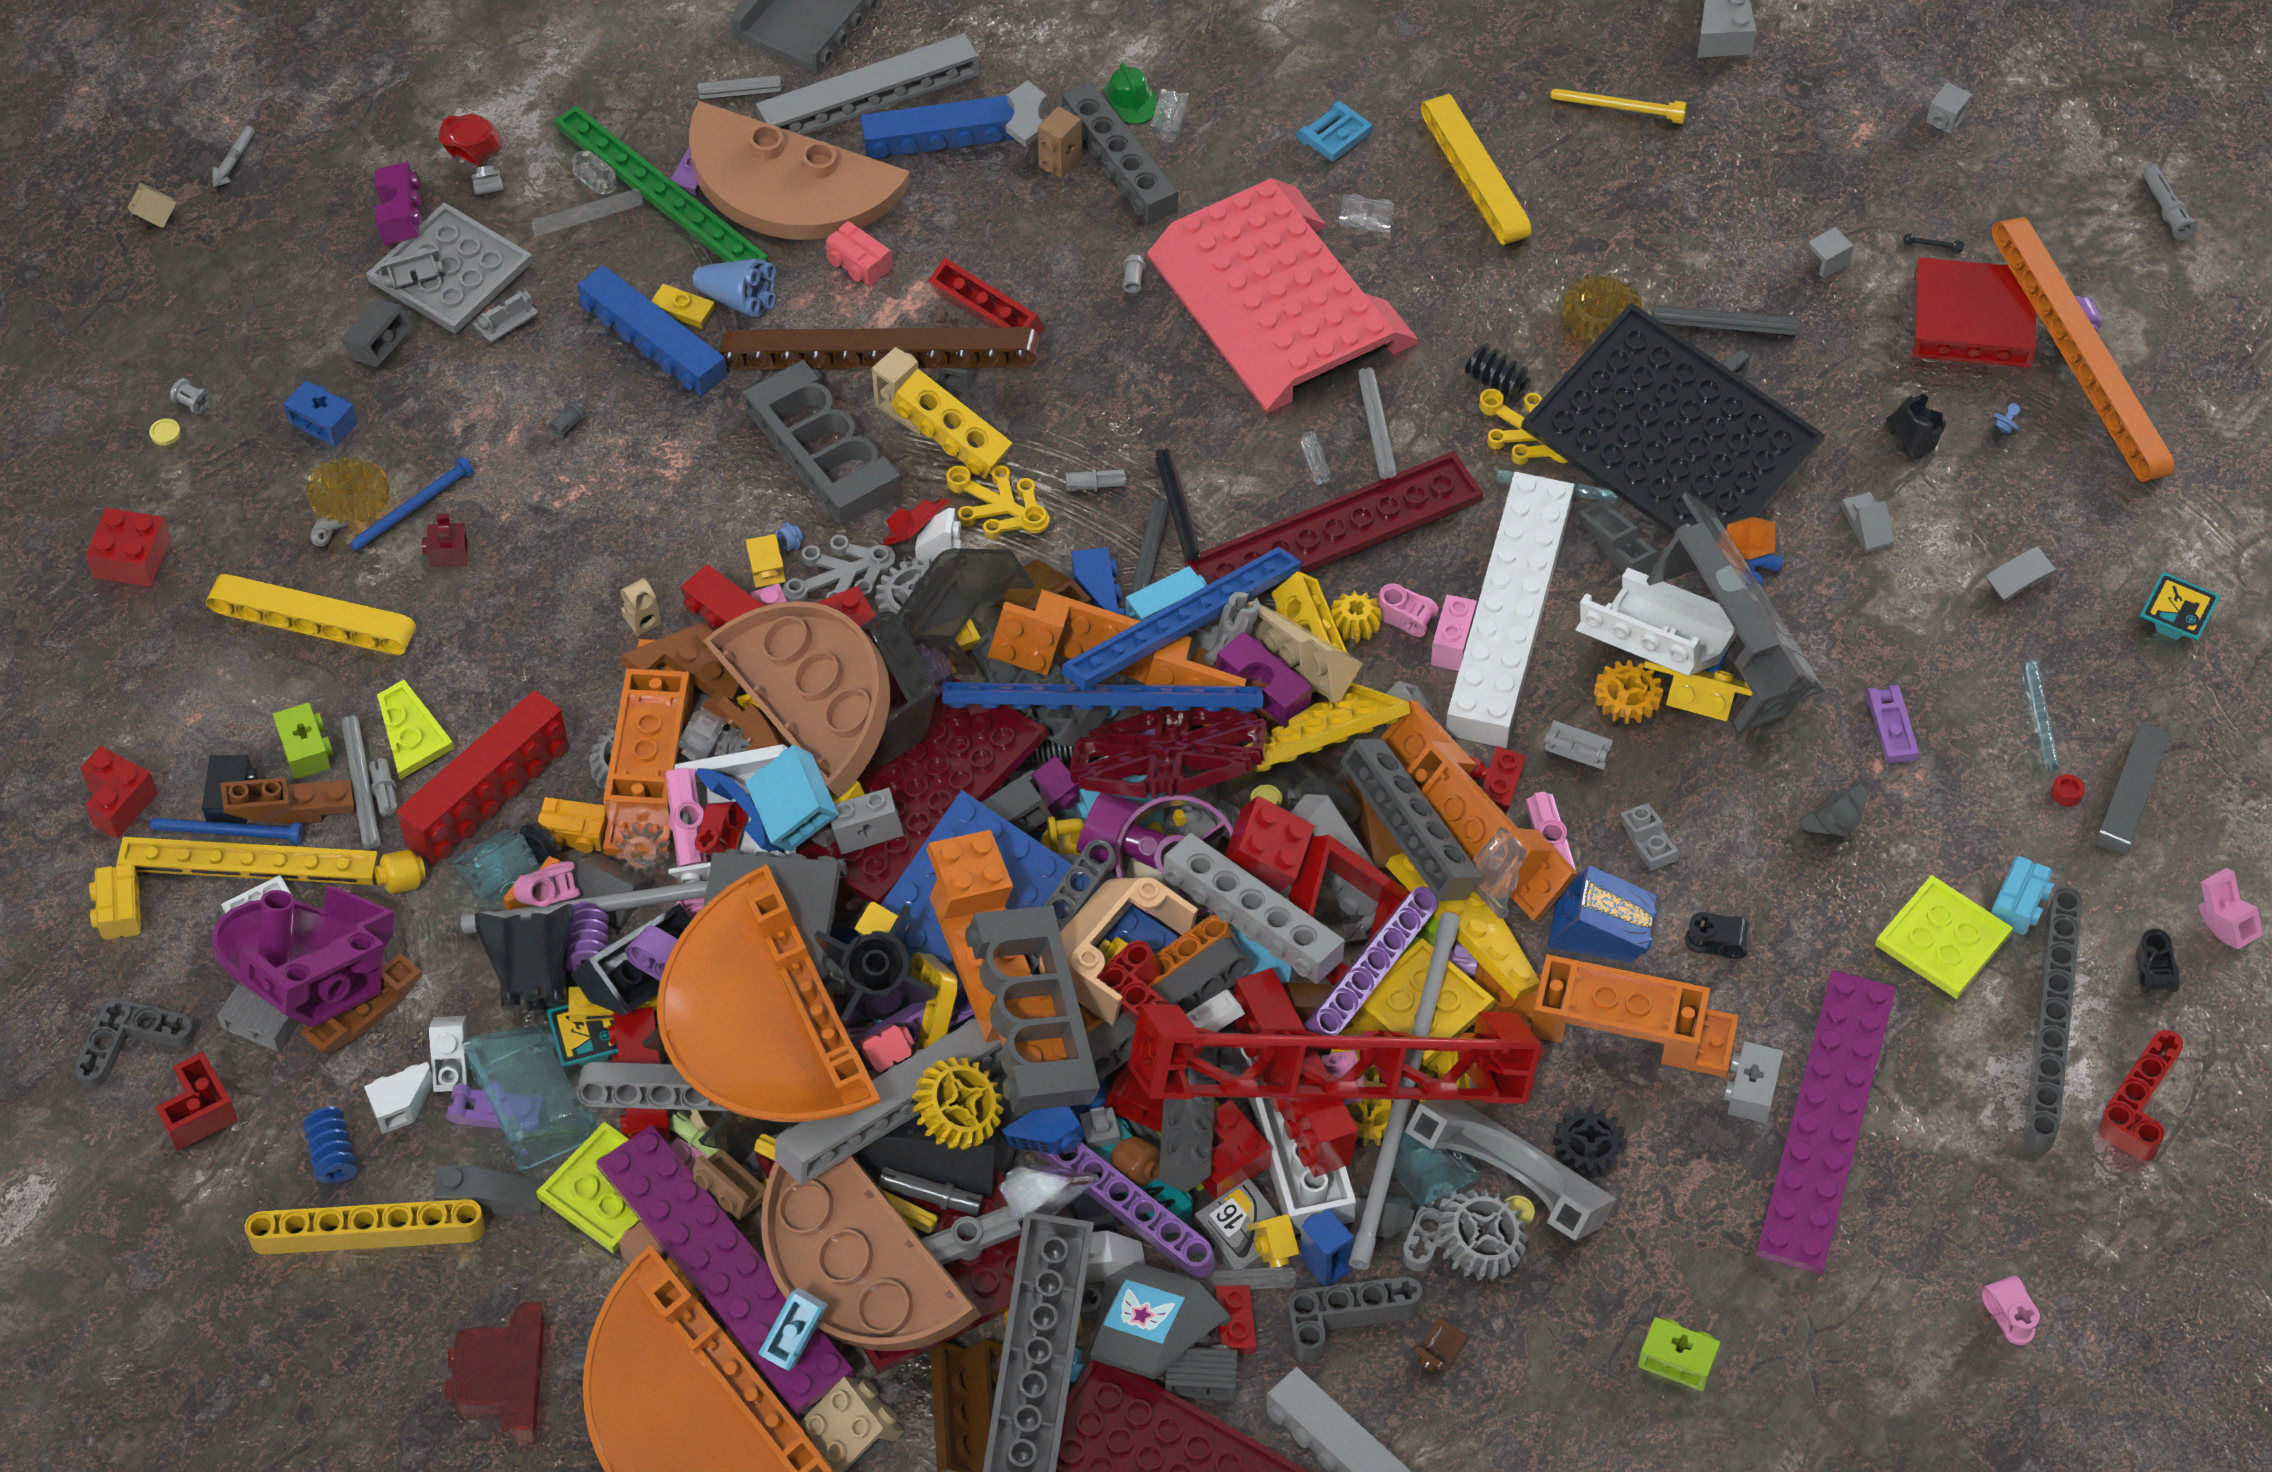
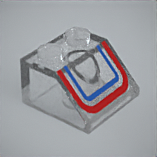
M1035 1164L1030 1167L1020 1165L1006 1174L1007 1180L998 1188L1020 1222L1024 1220L1025 1211L1055 1215L1100 1179L1094 1173L1057 1165L1040 1166Z

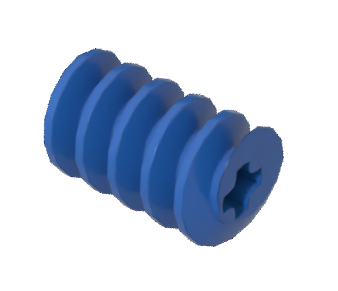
M330 1106L315 1110L303 1122L314 1177L319 1182L326 1184L342 1183L352 1179L357 1174V1168L353 1165L355 1158L351 1154L352 1146L348 1142L350 1137L348 1131H346L347 1124L343 1119L344 1112L338 1107Z

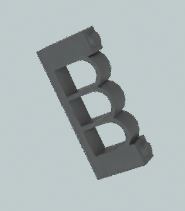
M804 359L743 391L745 411L840 527L902 494L901 481L903 480V475L896 464L891 465L885 456L878 459V450L875 444L867 438L856 436L855 423L852 417L844 411L833 408L832 395L829 389L822 385V378L815 368L811 369ZM805 406H818L822 408L818 413L789 428L780 420ZM830 432L845 435L839 441L812 455H809L803 448V445ZM860 459L868 463L834 483L825 474L850 460Z
M1053 905L975 913L969 927H966V943L968 947H972L975 959H983L979 968L981 982L991 994L996 996L990 1009V1021L994 1029L1002 1037L1007 1038L1000 1053V1060L1005 1073L1008 1075L1007 1079L1003 1081V1093L1005 1099L1010 1100L1013 1113L1093 1103L1100 1085ZM1041 953L1046 974L1020 977L1008 976L996 967L993 959L1004 956ZM1051 995L1056 1017L1019 1019L1007 1011L1004 1001ZM1062 1037L1067 1060L1042 1063L1030 1062L1023 1059L1017 1053L1014 1044L1023 1041Z

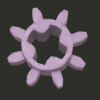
M1456 942L1455 949H1451L1448 960L1468 977L1475 978L1478 962L1459 942Z

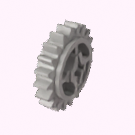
M913 559L912 566H907L902 561L900 562L901 570L898 571L890 567V577L882 575L881 585H876L877 595L875 600L879 617H885V624L887 626L895 623L896 632L906 627L907 635L909 636L913 633L914 629H918L919 633H921L926 628H935L936 624H946L947 618L955 619V610L960 609L961 591L958 587V579L951 578L950 569L941 572V563L930 567L929 559H926L923 565H918L917 560Z

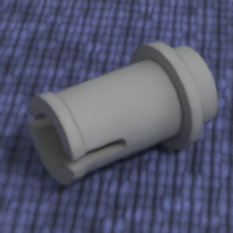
M1129 255L1123 262L1125 275L1122 288L1128 293H1138L1141 291L1142 272L1146 269V263L1139 255Z

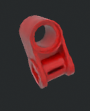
M736 801L709 803L705 807L699 833L695 839V847L699 852L703 854L708 853L712 856L713 852L724 853L727 849L725 848L726 846L729 849L738 850L747 814Z

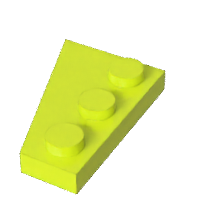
M405 680L377 694L400 780L454 749L453 741Z

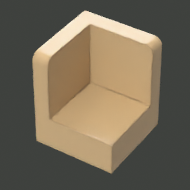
M140 182L127 208L131 213L159 227H164L176 202L171 197Z

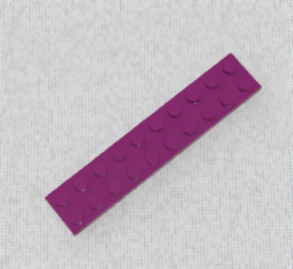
M1834 970L1831 971L1758 1244L1757 1257L1823 1275L1896 987Z
M650 1125L596 1161L597 1169L797 1415L828 1394L843 1377L851 1378L854 1376L853 1368L817 1327L796 1366L789 1371L758 1354L787 1300L778 1288L769 1266L709 1193L695 1183L691 1171L653 1125Z

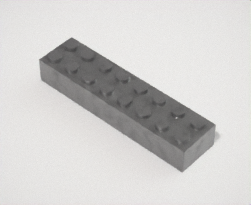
M1025 1211L983 1472H1056L1094 1222Z

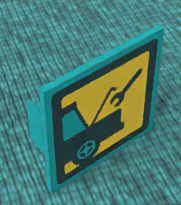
M2162 571L2139 617L2155 623L2156 632L2178 640L2184 635L2198 641L2221 595Z
M569 1004L546 1010L562 1068L575 1064L585 1066L588 1063L605 1061L609 1055L618 1053L617 1044H610L608 1025H614V1020L570 1022Z

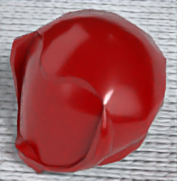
M471 113L463 116L449 115L443 120L439 130V142L442 143L443 147L453 158L459 156L465 161L477 165L478 168L502 149L499 131L491 121L480 115Z

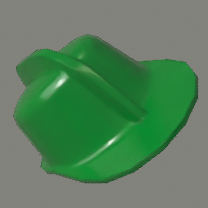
M1121 63L1120 68L1112 74L1110 81L1106 84V96L1111 107L1123 122L1143 124L1156 114L1158 106L1155 95L1147 81L1146 75L1140 69L1127 67L1125 63Z

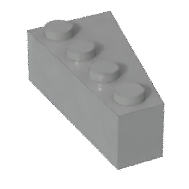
M1704 0L1697 58L1753 54L1757 30L1750 0Z

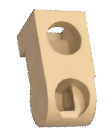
M644 578L621 589V595L624 600V607L621 608L622 616L637 636L662 624L655 594ZM650 615L651 619L648 622L640 624L643 618Z

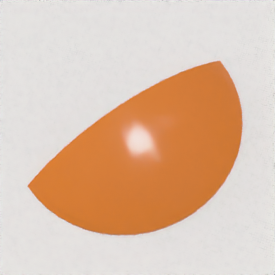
M765 864L744 875L716 895L697 913L682 932L665 964L657 997V1020L664 1048L672 1064L683 1079L706 1099L731 1112L756 1119L778 1122L817 1121L843 1116L880 1103V1097L857 1050H855L768 865Z
M650 1244L632 1261L611 1289L596 1318L588 1342L583 1374L584 1412L591 1442L604 1472H836L755 1367Z

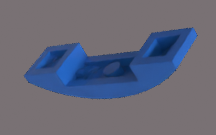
M698 768L695 774L711 792L730 801L734 798L752 820L744 830L761 849L768 852L778 850L784 853L783 848L770 843L746 785L719 772Z

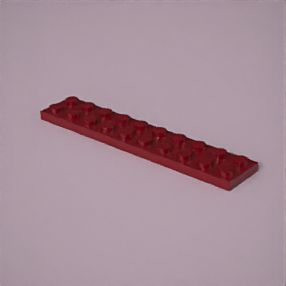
M1455 451L1399 472L1392 479H1382L1200 553L1201 556L1198 560L1189 562L1185 559V568L1190 566L1196 575H1201L1206 584L1209 585L1273 549L1280 547L1301 561L1300 572L1304 574L1483 501V492Z

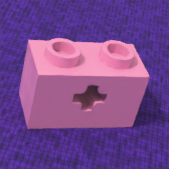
M1446 595L1433 640L1431 665L1459 671L1476 612V600Z

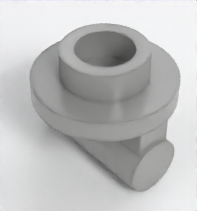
M493 166L476 168V174L471 175L475 196L504 190L500 178V170H493Z

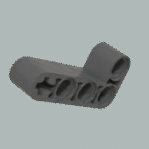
M1396 1277L1301 1289L1294 1292L1289 1299L1288 1325L1295 1357L1305 1364L1318 1362L1324 1354L1325 1330L1403 1321L1414 1318L1418 1315L1421 1307L1422 1287L1420 1283L1412 1277ZM1375 1300L1378 1301L1379 1304L1374 1306L1368 1305L1365 1303V1301ZM1341 1304L1345 1308L1341 1310L1333 1309L1331 1305ZM1300 1308L1309 1309L1311 1312L1308 1314L1298 1313L1296 1310ZM1312 1339L1316 1344L1305 1345L1302 1341Z

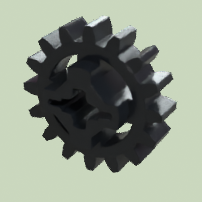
M1589 1106L1587 1113H1582L1579 1107L1575 1108L1574 1117L1565 1113L1563 1122H1557L1556 1134L1553 1137V1145L1556 1146L1555 1157H1563L1562 1164L1566 1167L1574 1166L1573 1171L1577 1174L1580 1170H1584L1586 1177L1591 1178L1592 1171H1597L1603 1177L1606 1167L1614 1171L1616 1170L1617 1161H1623L1624 1150H1626L1627 1139L1623 1138L1625 1128L1616 1127L1618 1120L1616 1116L1607 1119L1605 1109H1602L1599 1114H1595L1593 1106Z

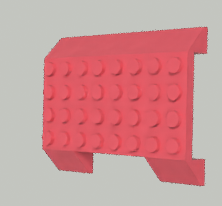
M1273 178L1172 222L1147 252V258L1266 413L1293 402V386L1384 344L1394 355L1418 344L1419 341L1387 300L1363 293L1315 232L1326 228V224L1296 186Z

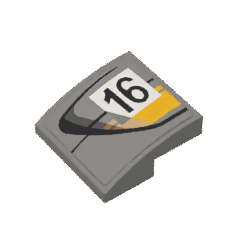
M1248 1178L1195 1213L1194 1221L1215 1244V1252L1236 1276L1262 1258L1255 1249V1230L1248 1231L1247 1224L1277 1215L1261 1192Z

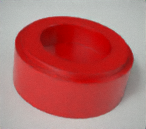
M2071 774L2058 776L2054 780L2051 789L2052 798L2058 804L2065 807L2078 805L2085 793V785L2082 780Z

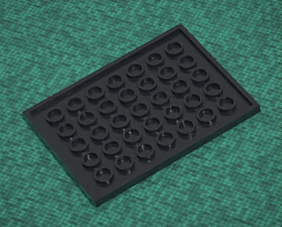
M1632 302L1521 423V428L1673 535L1679 527L1685 524H1690L1691 526L1698 524L1682 498L1684 492L1712 508L1726 530L1727 525L1750 517L1756 518L1823 442L1825 434Z

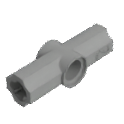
M1008 1205L977 1218L961 1217L954 1222L951 1228L921 1240L938 1261L944 1265L959 1258L963 1260L975 1259L982 1253L983 1249L1021 1235V1228L1014 1209ZM964 1236L975 1237L970 1241L961 1240V1238Z

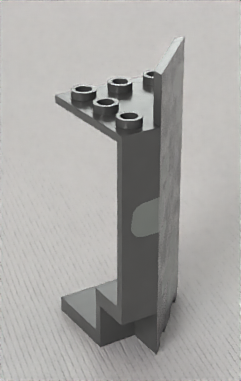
M1684 492L1682 498L1698 524L1692 526L1685 524L1674 532L1675 536L1670 544L1664 548L1663 555L1654 564L1653 571L1646 581L1650 586L1692 571L1699 570L1745 645L1734 664L1753 694L1733 721L1734 726L1740 733L1790 715L1801 699L1826 691L1715 511Z

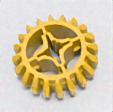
M949 1057L945 1061L938 1060L932 1064V1067L925 1069L922 1072V1077L916 1081L915 1087L918 1090L911 1097L918 1102L913 1107L912 1112L921 1114V1118L917 1120L916 1125L925 1124L928 1127L925 1136H930L934 1133L936 1135V1145H941L946 1141L948 1149H954L959 1146L961 1150H966L971 1145L974 1147L983 1143L984 1139H988L993 1135V1129L999 1126L1001 1121L997 1116L1002 1114L1004 1108L996 1103L1002 1100L1003 1095L994 1092L999 1082L990 1083L987 1079L990 1071H984L983 1073L979 1071L980 1062H974L969 1066L967 1057L961 1058L958 1061L955 1057ZM938 1087H939V1089H940V1091L938 1092V1094H939V1096H940V1099H941L940 1106L938 1105V1101H937V1089H938ZM955 1100H957L958 1103L963 1100H966V1102H964L960 1106H958L957 1104L952 1107L949 1106ZM976 1101H977V1105H978V1118H976V1115H977V1112H976V1109H975V1102H976Z

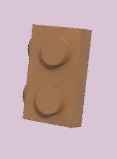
M722 1148L709 1158L703 1155L696 1158L692 1171L695 1183L706 1190L719 1202L725 1211L733 1214L738 1220L742 1219L763 1202L766 1187Z

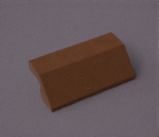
M983 1339L966 1349L946 1342L930 1349L937 1472H983L1002 1356V1345Z

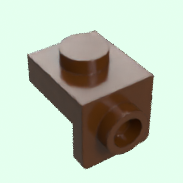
M1439 1317L1422 1344H1416L1413 1351L1420 1355L1417 1361L1430 1371L1435 1373L1437 1368L1448 1372L1470 1337L1444 1318Z

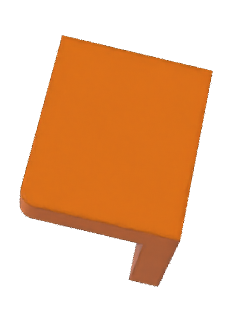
M1750 517L1727 525V532L1744 559H1754L1775 552V522Z

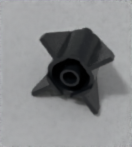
M566 904L549 914L531 913V920H521L520 915L503 918L479 912L475 914V928L500 981L502 1010H528V1015L543 1016L547 1014V1008L567 1004V991L573 979L571 976L572 972L568 971L565 966L566 947L574 918L572 904Z
M903 906L889 933L872 931V934L855 937L849 945L817 930L814 936L815 941L843 971L848 1006L840 1018L842 1024L847 1026L865 1017L883 1021L901 1011L905 1005L935 999L937 989L910 976L909 957L902 940L911 913V907Z

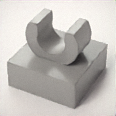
M1104 1106L1090 1109V1112L1080 1114V1123L1086 1136V1146L1089 1149L1116 1144L1120 1141V1133L1113 1107L1104 1109Z

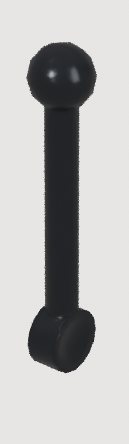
M1906 234L1903 237V241L1907 245L1918 243L1952 248L1957 253L1962 252L1965 246L1960 240L1952 243L1917 238L1912 234Z

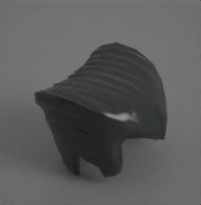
M1925 394L1916 397L1910 395L1895 412L1886 418V421L1902 436L1909 454L1917 458L1928 454L1937 446L1941 434L1946 427L1945 420L1943 421V413L1925 407L1929 398Z

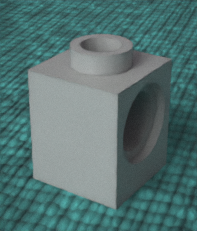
M1947 82L1931 101L1926 122L1952 134L1967 116L1972 94Z

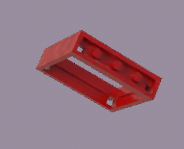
M1328 834L1310 837L1297 879L1292 883L1288 901L1313 917L1325 867H1327L1378 903L1369 937L1370 941L1396 906L1411 892ZM1340 962L1325 978L1331 981L1330 984L1334 986L1348 967Z

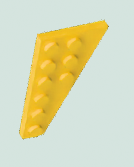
M1351 682L1341 701L1333 703L1329 699L1328 703H1315L1289 719L1288 727L1284 729L1283 726L1274 728L1272 730V737H1267L1265 761H1262L1261 765L1252 764L1253 771L1269 770L1273 764L1290 762L1297 759V755L1320 751L1324 745L1344 742L1348 740V736L1356 733L1371 732L1373 727L1381 724L1395 723L1399 717L1410 714L1409 701ZM1253 742L1246 745L1245 747L1253 746Z
M1404 852L1390 857L1386 867L1410 892L1421 886L1430 890ZM1480 883L1477 884L1467 900H1437V908L1432 915L1438 921H1440L1441 914L1444 912H1451L1460 917L1455 939L1514 1000L1537 990L1540 985L1539 978L1488 892Z

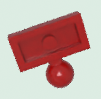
M1496 746L1489 768L1485 767L1478 757L1469 756L1477 764L1469 776L1474 781L1480 778L1484 779L1482 790L1503 812L1507 813L1526 756Z
M1249 1285L1215 1286L1213 1292L1214 1299L1231 1318V1321L1225 1326H1217L1219 1344L1226 1345L1231 1350H1237V1354H1255L1257 1346Z

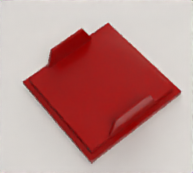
M942 498L933 502L924 499L911 512L899 507L886 520L890 533L883 539L884 542L881 545L888 546L910 539L950 499Z

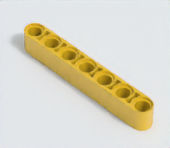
M1448 93L1421 102V113L1426 125L1500 244L1504 246L1530 237L1532 229L1526 213L1453 97Z
M220 574L217 577L206 599L207 607L221 615L393 655H403L416 630L415 622L402 614L229 574Z
M469 1199L260 1211L250 1215L244 1225L252 1249L264 1255L468 1243L480 1239L486 1230L481 1207L477 1202ZM474 1218L470 1223H462L466 1219ZM440 1220L436 1225H428L432 1221ZM406 1222L402 1227H394L398 1223ZM371 1224V1227L367 1229H360L364 1225ZM337 1226L333 1231H326L329 1227ZM303 1228L299 1233L292 1234V1231L295 1229ZM268 1230V1233L257 1236L261 1231Z

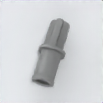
M1092 468V471L1065 472L1067 492L1077 490H1094V492H1097V488L1126 485V473L1124 470L1096 471V468Z
M378 758L379 769L376 768L374 760L368 766L373 781L371 791L376 796L380 814L391 817L395 815L398 809L395 796L397 786L396 782L391 778L389 762L386 759Z

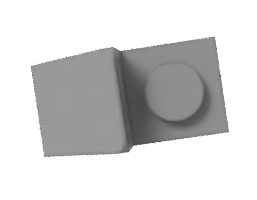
M1871 492L1842 500L1841 509L1865 553L1894 545L1886 501L1876 503Z

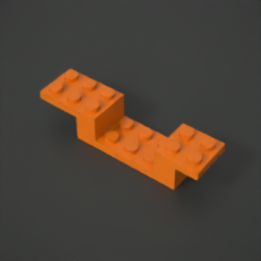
M1042 589L1035 611L1004 602L987 657L1047 676L1054 654L1073 659L1141 621ZM1186 635L1116 672V674L1141 681L1143 685L1245 686L1246 683L1245 678L1186 660L1192 637ZM1160 706L1162 713L1165 707H1169L1170 711H1177L1172 706ZM1223 707V709L1236 710V707ZM1199 724V725H1202V726H1205V727H1206V726H1209V725H1212V724Z
M639 639L638 647L656 640ZM661 662L653 670L626 668L603 798L607 816V827L603 844L604 855L668 859L672 830L668 825L670 807L665 773L674 770V764L677 762L682 726H687L691 718L696 686L691 683L689 672L675 671L664 662Z
M1410 700V714L1399 717L1398 721L1392 723L1380 739L1386 742L1482 875V879L1479 881L1481 886L1492 898L1513 899L1533 921H1540L1579 873L1538 830L1516 827L1469 776L1477 764L1418 701Z
M991 830L930 842L926 850L937 876L929 897L985 1043L1000 1039L1002 1046H1004L1007 1038L1002 1037L994 1029L990 1021V1009L996 996L991 994L981 982L979 968L983 959H975L972 947H968L966 943L965 931L966 927H969L975 913L1006 910L1005 905L1013 889V884ZM1024 954L993 959L996 967L1008 976L1032 975ZM1051 995L1004 1001L1007 1011L1019 1019L1056 1017ZM1062 1037L1023 1041L1014 1044L1017 1053L1023 1059L1030 1062L1042 1063L1067 1060Z
M1546 954L1542 974L1536 973L1540 980L1537 990L1514 1000L1478 963L1474 982L1495 999L1494 1006L1487 1012H1515L1539 1039L1563 1043L1566 1025L1572 1024L1665 1044L1661 1064L1727 1078L1739 1015L1707 1009L1710 988Z

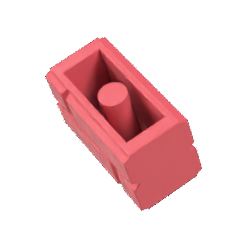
M849 221L842 225L838 232L835 231L826 239V256L828 261L835 267L841 266L856 282L862 281L871 287L880 280L881 276L883 277L892 270V251Z
M891 1023L877 1030V1035L872 1033L859 1040V1046L871 1068L879 1073L893 1066V1061L898 1063L911 1056L912 1050L910 1047L915 1044L906 1026L898 1027Z

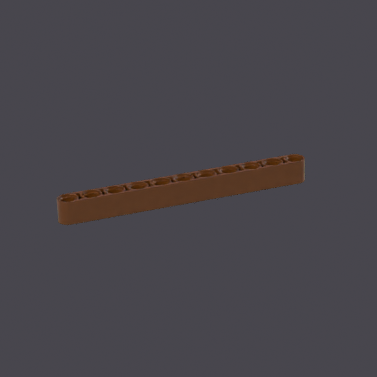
M1027 327L729 330L723 335L719 353L725 357L726 368L732 370L786 369L803 359L811 369H871L894 347H897L904 353L913 355L918 361V368H1025L1035 363L1039 335L1035 330Z

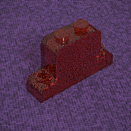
M525 1302L517 1306L510 1317L509 1327L466 1328L461 1330L455 1338L454 1347H450L448 1350V1367L452 1369L451 1379H446L445 1399L452 1400L457 1415L467 1420L502 1419V1431L509 1432L511 1440L520 1445H536L546 1319L542 1302Z

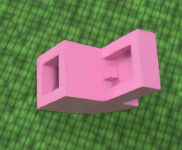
M2225 868L2201 882L2205 902L2198 905L2199 911L2206 925L2219 940L2236 949H2240L2263 935L2258 907L2240 899L2234 871Z

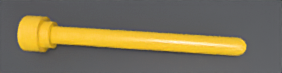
M1553 89L1550 93L1551 98L1554 100L1667 116L1666 119L1672 120V123L1682 125L1684 124L1687 102L1675 100V103L1669 102V105L1563 89Z

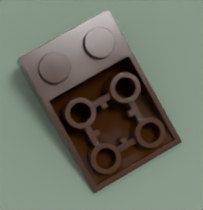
M1036 559L987 589V593L1001 608H1003L1004 602H1008L1035 611L1042 589L1091 605V598L1073 579Z

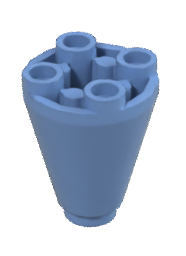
M747 259L708 264L695 270L693 286L702 294L745 316L759 317L766 309H772L775 305L776 296L773 288L776 267L773 263H768L764 259Z

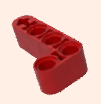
M1136 940L1126 945L1104 966L1103 971L1098 976L1100 981L1123 996L1119 1011L1135 1024L1137 1023L1140 1004L1171 1005L1148 986L1158 976L1160 966L1151 947L1144 941ZM1203 1047L1193 1048L1195 1057L1199 1056Z
M2162 1030L2153 1037L2107 1104L2098 1127L2099 1134L2105 1141L2141 1161H2149L2157 1156L2165 1136L2162 1124L2144 1112L2175 1068L2183 1048V1041L2177 1033L2170 1030ZM2163 1051L2166 1052L2163 1058L2159 1056ZM2145 1073H2149V1074L2153 1075L2154 1077H2150V1076L2146 1075ZM2128 1096L2134 1097L2137 1100H2132ZM2111 1120L2119 1121L2121 1124H2116ZM2141 1137L2148 1138L2152 1142H2147L2143 1140Z

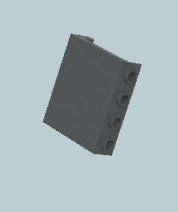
M745 0L731 16L732 33L736 39L818 74L825 65L831 62L837 50L845 46L854 30L860 28L866 16L876 9L878 0Z
M726 849L724 853L713 852L704 906L726 887L744 875L767 864L823 985H829L831 972L825 967L827 953L815 941L814 936L817 930L830 936L840 876H847V870L838 862V859L830 856H819L818 860L807 859L800 854H787V858L775 857L774 854L764 851H758L756 855H744L742 851Z

